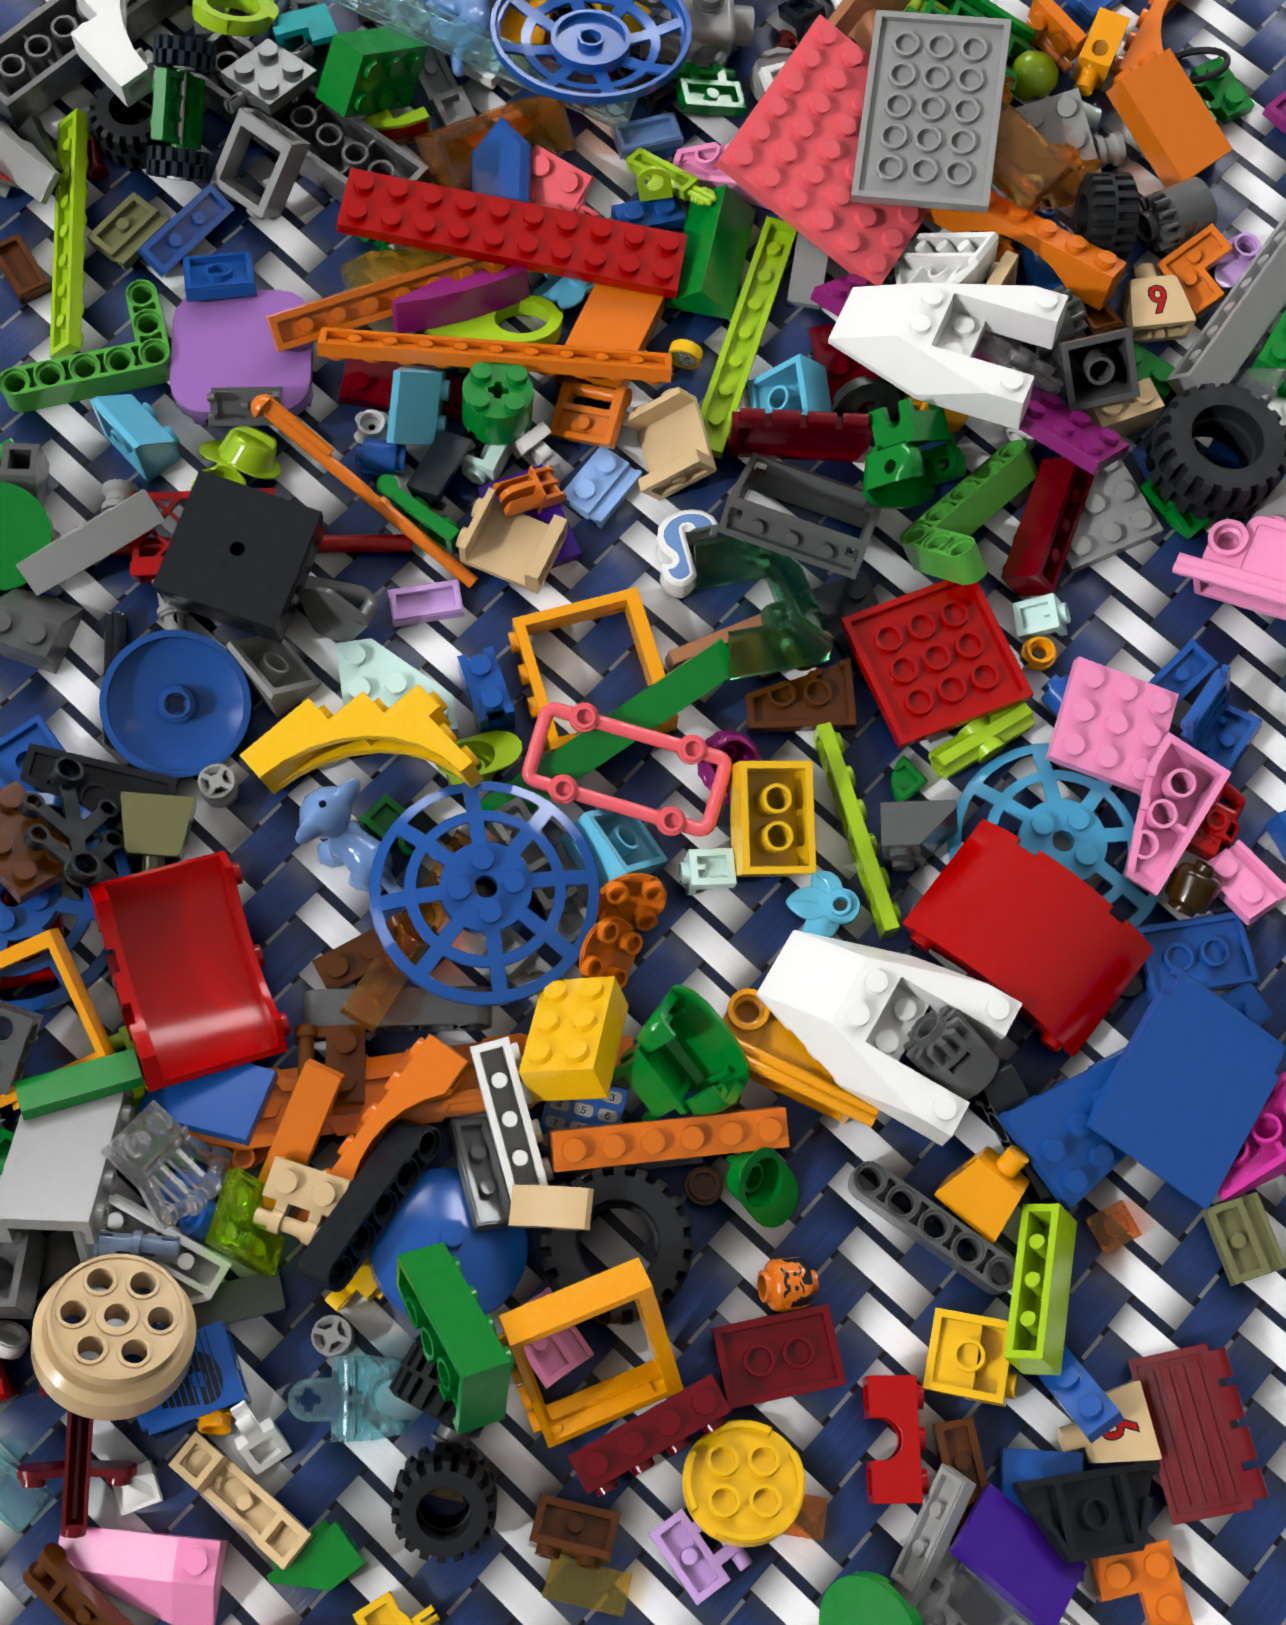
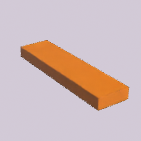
M311 1058L305 1062L249 1199L250 1201L271 1211L274 1209L277 1200L263 1196L262 1193L275 1156L306 1166L309 1165L344 1080V1074Z

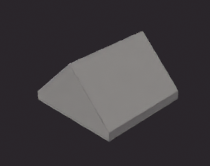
M253 636L229 641L226 645L227 650L241 666L250 687L276 718H279L305 699L322 684L285 639L280 644L260 636Z

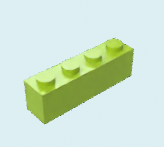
M1060 1203L1022 1204L1004 1358L1022 1374L1061 1376L1077 1221Z

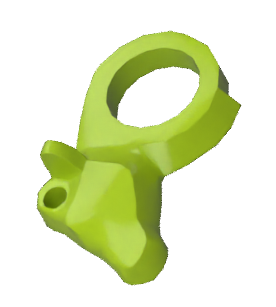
M192 0L194 20L202 27L224 35L240 37L260 35L268 30L279 14V8L273 0ZM224 7L225 13H221L213 8ZM234 8L250 14V16H233L227 13Z
M529 295V298L502 310L471 320L423 331L425 335L556 344L562 333L563 314L553 302L541 296ZM521 315L537 317L546 323L539 330L530 333L508 332L498 326L499 323L507 318ZM457 367L458 373H466L467 367Z

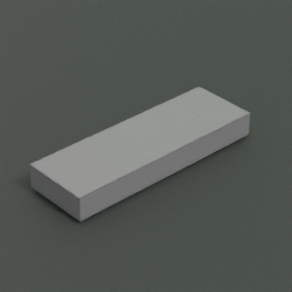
M943 1463L937 1472L890 1575L894 1581L913 1597L922 1600L927 1595L977 1485L953 1467Z

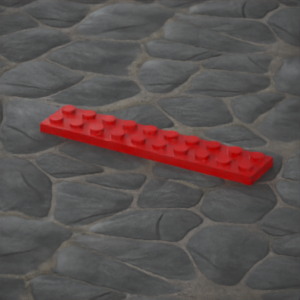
M350 168L336 223L337 233L510 267L528 268L530 271L676 299L687 234Z

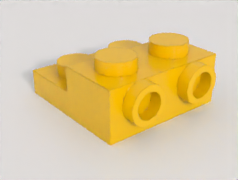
M935 1307L923 1389L963 1397L966 1400L1006 1407L1007 1398L1015 1399L1018 1375L1011 1374L1012 1364L1004 1358L1008 1321Z

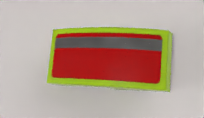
M424 106L414 111L404 112L395 119H393L388 109L379 113H372L362 119L398 146L415 143L431 137L430 116Z

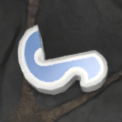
M682 510L666 517L658 527L656 554L662 563L660 583L662 589L669 596L684 598L695 588L694 580L697 574L688 544H696L717 538L719 524L714 516L702 510Z

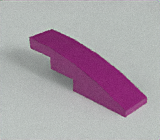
M511 266L493 275L483 269L458 281L446 276L391 301L394 331L406 333L471 320L519 303L529 298L528 268Z

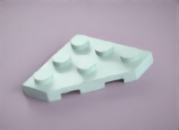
M372 638L335 643L343 707L364 691L372 701L380 698L390 708L419 684L428 694L435 691L445 702L448 708L444 713L451 722L449 728L454 734H458L453 694Z

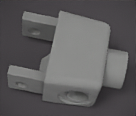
M638 0L645 7L667 9L660 0ZM682 0L689 12L692 25L691 47L686 62H695L697 66L710 67L711 64H722L725 68L732 46L750 47L755 21L753 6L736 5L734 0H724V5L720 10L707 14L695 7L692 0ZM679 30L660 38V54L658 59L673 60L674 64L680 52L681 36ZM650 41L641 43L639 49L640 58L648 57Z

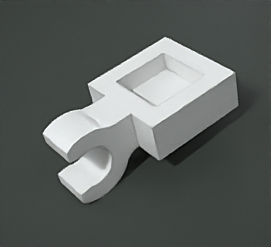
M244 1400L230 1409V1412L236 1419L235 1424L242 1433L241 1436L234 1439L235 1444L256 1475L292 1453L288 1441L271 1417L258 1423Z

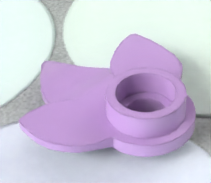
M1241 233L1234 236L1231 240H1227L1233 247V251L1215 265L1213 274L1214 281L1221 289H1232L1261 249L1260 241L1255 235Z

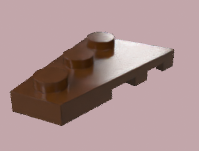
M851 657L840 660L838 664L828 668H818L809 671L808 675L791 681L784 680L747 693L744 699L747 733L815 731L817 725L831 722L833 730L855 729L857 721Z

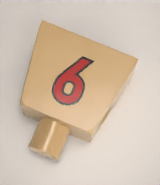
M1145 263L1136 267L1134 270L1136 279L1129 281L1122 296L1124 328L1131 327L1133 341L1139 344L1187 338L1196 322V317L1178 277L1174 275L1157 276L1154 264Z
M1140 1380L1125 1383L1104 1392L1121 1412L1124 1420L1093 1443L1089 1442L1075 1423L1057 1427V1437L1062 1451L1067 1452L1083 1448L1087 1463L1153 1461L1162 1459Z

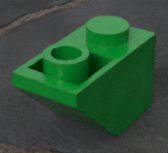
M324 1520L310 1531L313 1537L286 1571L282 1570L272 1561L271 1564L275 1569L266 1577L270 1583L331 1591L367 1564L368 1561L340 1521H335L330 1525L327 1520Z

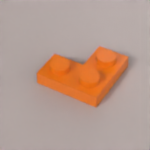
M1211 223L1156 264V269L1162 276L1174 275L1178 277L1195 317L1198 318L1225 297V293L1207 271L1229 256L1233 251V247L1215 225Z
M1169 1539L1147 1543L1143 1551L1087 1560L1100 1602L1138 1593L1147 1625H1194Z

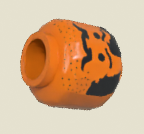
M803 1258L771 1259L765 1264L764 1270L758 1272V1294L761 1301L767 1302L770 1309L774 1311L805 1309L811 1303L813 1294L818 1293V1275L814 1269L810 1270L808 1263Z

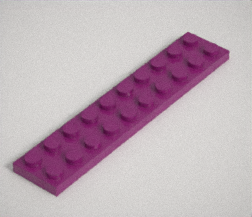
M848 274L814 287L810 300L839 317L852 288L869 285L866 284L865 278L857 274ZM975 351L973 358L1005 367L1001 361L995 358H988L978 351ZM1033 386L1029 406L1019 427L1021 431L1092 475L1124 457L1130 444L1120 439L1121 437L1117 432L1100 427L1092 422L1090 416L1079 410H1070L1057 395L1043 392Z

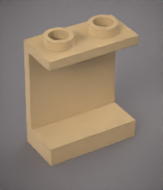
M680 387L671 388L664 391L657 399L635 407L633 412L624 416L622 424L638 432L649 474L638 479L642 493L660 501L717 471L698 401L694 395Z
M489 487L484 498L479 497L476 500L471 513L473 519L469 527H463L458 535L456 547L459 548L460 562L539 594L567 537L568 519L554 514L550 524H546L522 513L506 517L504 509L500 504L496 503V490Z

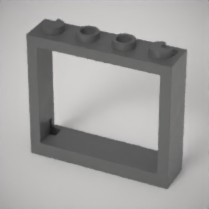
M753 452L726 500L717 532L855 580L882 508L865 505L867 500L860 488ZM757 462L766 464V470L758 467L754 469ZM753 490L863 528L858 539L748 501L747 498ZM847 547L855 549L853 554L846 552Z

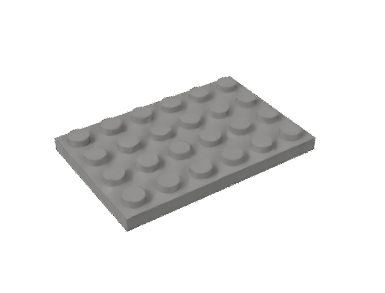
M876 10L851 202L988 213L1012 19Z

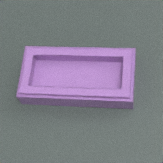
M458 579L387 590L393 627L464 617Z

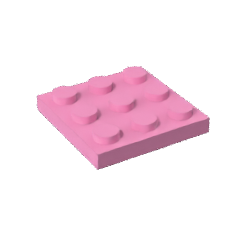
M1079 656L1073 661L1045 760L1142 795L1148 764L1169 732L1179 694Z

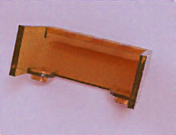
M1005 77L992 184L1014 205L1027 212L1071 206L1075 201L1078 187L1086 173H1096L1102 162L1099 159L1082 160L1079 157L1080 152L1069 143H1063V145L1051 144L1009 104L1013 99L1010 90L1016 83V80L1013 77Z
M545 95L529 96L414 136L418 151L425 164L429 167L436 185L451 187L453 191L457 189L467 190L466 184L472 181L470 177L471 152L501 116L532 145V151L536 144L556 156L560 150L572 151L577 149L563 101L555 100Z

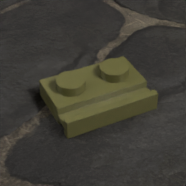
M132 192L87 235V239L91 246L114 263L117 262L123 270L127 271L141 257L137 252L138 249L170 221V218L162 216L159 210L135 192Z
M1258 1192L1201 1211L1230 1286L1286 1268L1285 1259Z

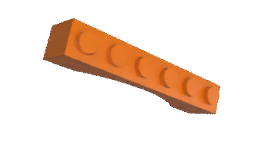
M1148 0L1147 4L1152 6L1150 9L1143 8L1135 25L1139 30L1137 33L1130 32L1123 47V50L1127 52L1125 56L1118 55L1111 69V74L1116 76L1128 67H1131L1134 71L1140 67L1138 62L1155 50L1157 55L1164 52L1161 39L1162 19L1180 0Z
M994 190L990 192L988 213L929 208L930 211L925 218L950 232H996L1022 243L1036 252L1051 266L1062 280L1066 289L1070 288L1072 290V295H1077L1082 302L1099 311L1114 295L1127 264L1126 261L1118 258L1114 253L1087 242L1080 235H1074L1062 229L1051 220L1039 217L1028 211L1026 207L999 196Z
M429 1034L426 1039L420 1037L408 1053V1057L411 1060L403 1071L396 1070L385 1084L384 1089L388 1092L379 1104L373 1102L363 1114L361 1121L364 1125L356 1136L350 1134L338 1149L337 1154L341 1157L332 1169L326 1167L323 1171L354 1181L370 1158L378 1142L397 1120L431 1101L450 1096L473 1063L434 1035ZM296 1207L290 1217L306 1222L311 1211Z
M781 1106L738 1109L711 1115L547 1129L550 1165L554 1172L748 1152L762 1147H770L772 1149L790 1147L786 1107Z

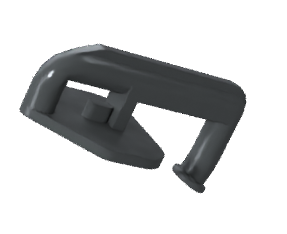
M308 575L305 585L298 592L299 600L312 628L320 635L333 640L347 642L355 639L367 628L378 609L377 598L370 590L361 585ZM352 604H354V605H359V606H361V607H360L359 610H358V609H357L356 607H354Z

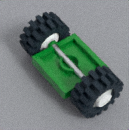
M175 34L154 35L152 64L157 67H155V78L152 84L151 139L171 144V147L147 146V175L177 181L208 182L210 154L191 150H201L205 80L191 76V72L196 74H215L216 43Z

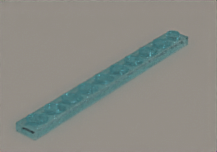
M329 0L537 93L521 84L500 63L492 47L490 31L421 0ZM500 36L502 42L514 43ZM506 54L523 72L540 82L545 80V78L533 70L524 56ZM536 57L540 64L553 74L562 67L558 62L550 58ZM578 73L573 74L568 79L577 83L597 84L594 78ZM562 86L557 87V88H560V89L569 90V91H574V92H582V93H601V92L577 91V90H572V89L564 88V87H562ZM537 93L621 132L625 131L637 101L635 99L617 104L586 105L555 100Z

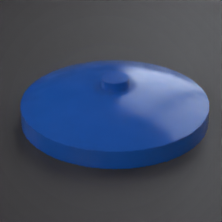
M161 630L134 640L114 658L106 671L99 696L100 717L111 744L124 759L135 767L174 778L199 775L210 764H221L237 749L249 725L251 694L241 666L231 653L218 642L192 631Z
M434 1168L426 1170L368 1255V1263L374 1281L386 1299L399 1311L409 1316L395 1284L397 1255L444 1242L451 1256H456L459 1259L463 1277L468 1286L473 1285L476 1289L479 1305L483 1313L491 1315L510 1298L521 1280L528 1254L526 1229L513 1226L507 1229L474 1232L458 1169Z

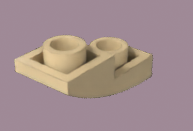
M513 1185L508 1225L519 1228L590 1230L594 1189L549 1185Z

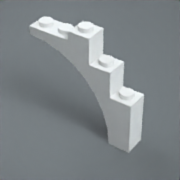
M77 0L80 11L89 21L82 23L75 31L70 33L79 57L129 108L152 91L153 81L148 66L134 50L128 37L126 28L128 0Z

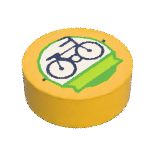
M687 339L674 340L668 353H672V363L688 370L698 368L703 357L701 347Z

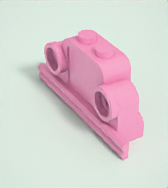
M1257 516L1252 518L1246 527L1234 519L1221 520L1210 529L1208 544L1202 558L1180 552L1173 566L1172 573L1193 579L1195 594L1286 621V520L1279 516Z

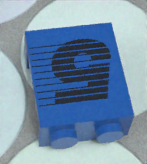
M221 1320L196 1330L192 1361L184 1380L176 1391L162 1404L137 1416L142 1432L148 1431L149 1436L158 1439L165 1436L164 1431L229 1406L234 1407L243 1400L247 1404L252 1403L230 1329L226 1323ZM127 1355L128 1362L130 1363L143 1361V1358L139 1355Z

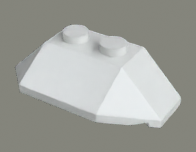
M996 232L915 233L893 266L896 284H980L985 280L987 272L996 260L999 236Z
M116 1193L115 1195H109L107 1202L109 1209L108 1224L106 1229L102 1231L134 1233V1230H143L144 1234L181 1237L177 1263L153 1262L164 1268L187 1294L192 1305L211 1300L232 1263L208 1245L183 1234L180 1228L135 1202ZM73 1231L81 1263L95 1258L93 1257L94 1244L86 1243L83 1232ZM144 1287L133 1289L135 1293L140 1295L151 1293L149 1289Z

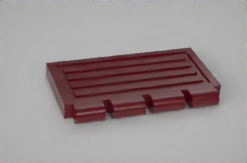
M740 408L739 412L732 411L727 441V456L751 457L753 452L772 459L864 463L873 436L869 414L843 413L842 417H838L837 412L808 411L807 415H801V410L772 409L771 413H765V409Z
M1204 1343L1128 1360L1133 1382L1139 1380L1141 1382L1162 1459L1158 1460V1473L1173 1525L1255 1509L1253 1500L1269 1497L1261 1468L1256 1467L1245 1470L1243 1462L1258 1459L1249 1426L1232 1428L1230 1420L1246 1416L1237 1385L1220 1386L1219 1379L1234 1376L1226 1347L1210 1351L1209 1344Z

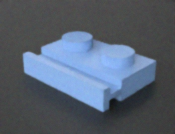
M599 447L563 490L567 498L562 503L587 520L591 519L597 523L599 528H602L638 484V479L642 477V471L639 469L635 470L629 466V462L608 448Z

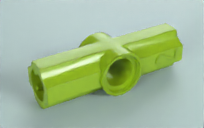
M1023 702L988 717L971 721L959 731L957 736L930 751L928 757L931 767L938 776L946 781L976 762L979 764L986 762L1003 750L1007 743L1035 726L1036 722L1032 710L1026 702Z

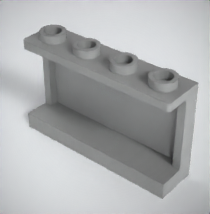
M126 1091L28 1120H23L22 1114L20 1115L0 1178V1243H13L17 1229L80 1231L84 1233L87 1244L96 1245L100 1230H105L108 1224L109 1209L107 1202L109 1195H115L117 1190L118 1175L116 1169L118 1162H123L125 1159L126 1131L133 1128L135 1121V1108L133 1105H129Z

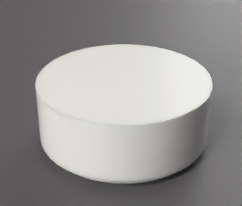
M9 1320L0 1321V1358L8 1360L20 1358L30 1342L29 1333L22 1325Z

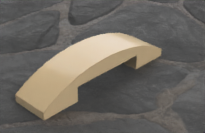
M197 1431L194 1432L168 1464L189 1485L207 1497L255 1541L254 1544L282 1570L286 1571L313 1537L310 1531L278 1500Z

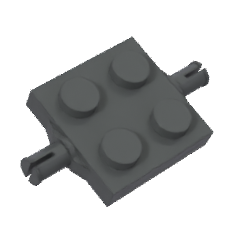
M267 38L220 72L222 84L235 92L233 96L223 102L227 112L234 114L239 108L249 104L259 107L269 115H272L318 81L317 70L304 62L315 54L312 45H308V42H305L294 52H290Z

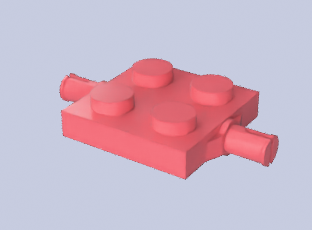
M536 144L532 151L530 203L601 217V213L585 205L587 194L595 179Z

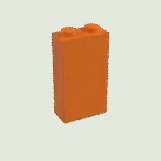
M1170 48L1157 55L1155 50L1138 62L1140 67L1134 71L1131 67H1128L1113 78L1116 84L1105 92L1165 188L1194 177L1233 150Z
M595 283L565 345L645 351L666 309V297ZM557 374L555 375V382L562 385L566 377H576L573 375ZM602 377L577 378L580 383L616 389L618 386L628 387L631 381L627 379L626 381L616 382Z

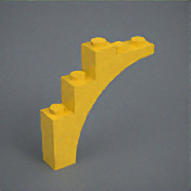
M419 684L390 708L380 698L372 701L362 691L335 715L324 704L317 708L307 698L240 754L241 758L273 794H276L298 777L322 765L351 756L375 753L408 755L430 761L454 773L472 789L484 780L476 768L480 763L476 755L466 745L460 749L455 744L458 738L449 728L451 722L444 713L448 706L435 691L428 694Z

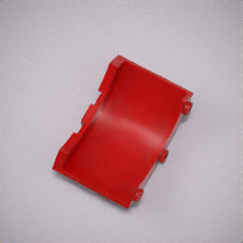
M982 819L902 924L912 934L910 941L920 950L928 953L931 949L976 980L985 982L1023 1003L1018 1014L1041 1035L1038 1039L1040 1043L1054 1053L1062 1050L1075 1057L1154 949L1129 921L1125 920L1122 923L1112 916L1109 911L1113 905L1082 879L1041 850H1039L1036 856L1019 845L1021 842L1020 837Z
M224 850L97 883L93 887L88 888L98 931L102 934L106 951L112 949L113 954L105 955L128 1036L130 1041L134 1042L136 1057L148 1092L288 1051L285 1036L291 1034L290 1025L285 1012L279 1013L274 1004L261 967L265 966L261 947L259 944L253 945L237 886L243 884L240 867L237 862L231 863Z

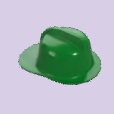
M762 1147L755 1151L741 1152L737 1156L728 1155L726 1161L730 1167L726 1176V1185L730 1194L739 1200L753 1219L763 1227L775 1228L784 1224L791 1217L797 1205L799 1192L797 1180L793 1172L780 1158L778 1153L770 1147Z

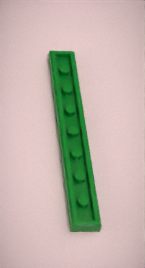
M718 639L605 716L653 730L742 669L724 641ZM597 729L588 733H579L540 760L537 774L552 779L563 774L578 781L634 743L635 740ZM522 772L505 783L532 791L546 800L551 799L548 793L529 787L523 780ZM493 791L480 800L482 811H493L518 796ZM521 798L530 812L539 807L531 801ZM488 822V824L490 825V827L492 828V830L494 831V833L497 835V833H496L495 829L493 828L491 822Z

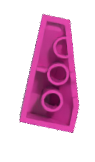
M1286 1071L1278 1075L1279 1079L1217 1192L1223 1202L1236 1198L1286 1173Z

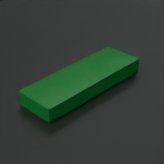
M132 1048L14 1082L23 1120H28L144 1086V1081L135 1050Z

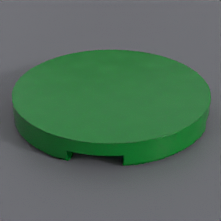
M0 482V590H12L28 584L16 567V564L54 541V528L51 517L40 500L20 486Z
M869 1571L853 1572L834 1582L826 1591L819 1611V1625L924 1624L916 1607L910 1608L900 1593L891 1586V1580Z

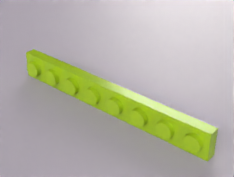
M78 108L58 123L57 157L64 171L59 176L55 192L49 357L52 359L72 355L78 352L83 344V334L81 333L82 316L84 313L82 296L85 283L83 264L86 253L84 233L87 224L85 201L88 195L86 171L89 165L87 142L90 137V131L88 129V113Z
M769 216L766 217L700 410L713 457L722 459L728 441L732 411L738 412L798 233L785 221Z

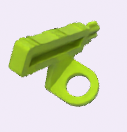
M638 148L626 158L627 169L637 175L640 202L672 198L673 194L685 201L690 198L691 202L694 201L699 206L704 204L711 206L713 202L717 201L714 190L700 187L699 178L650 153V151L648 152L646 149Z

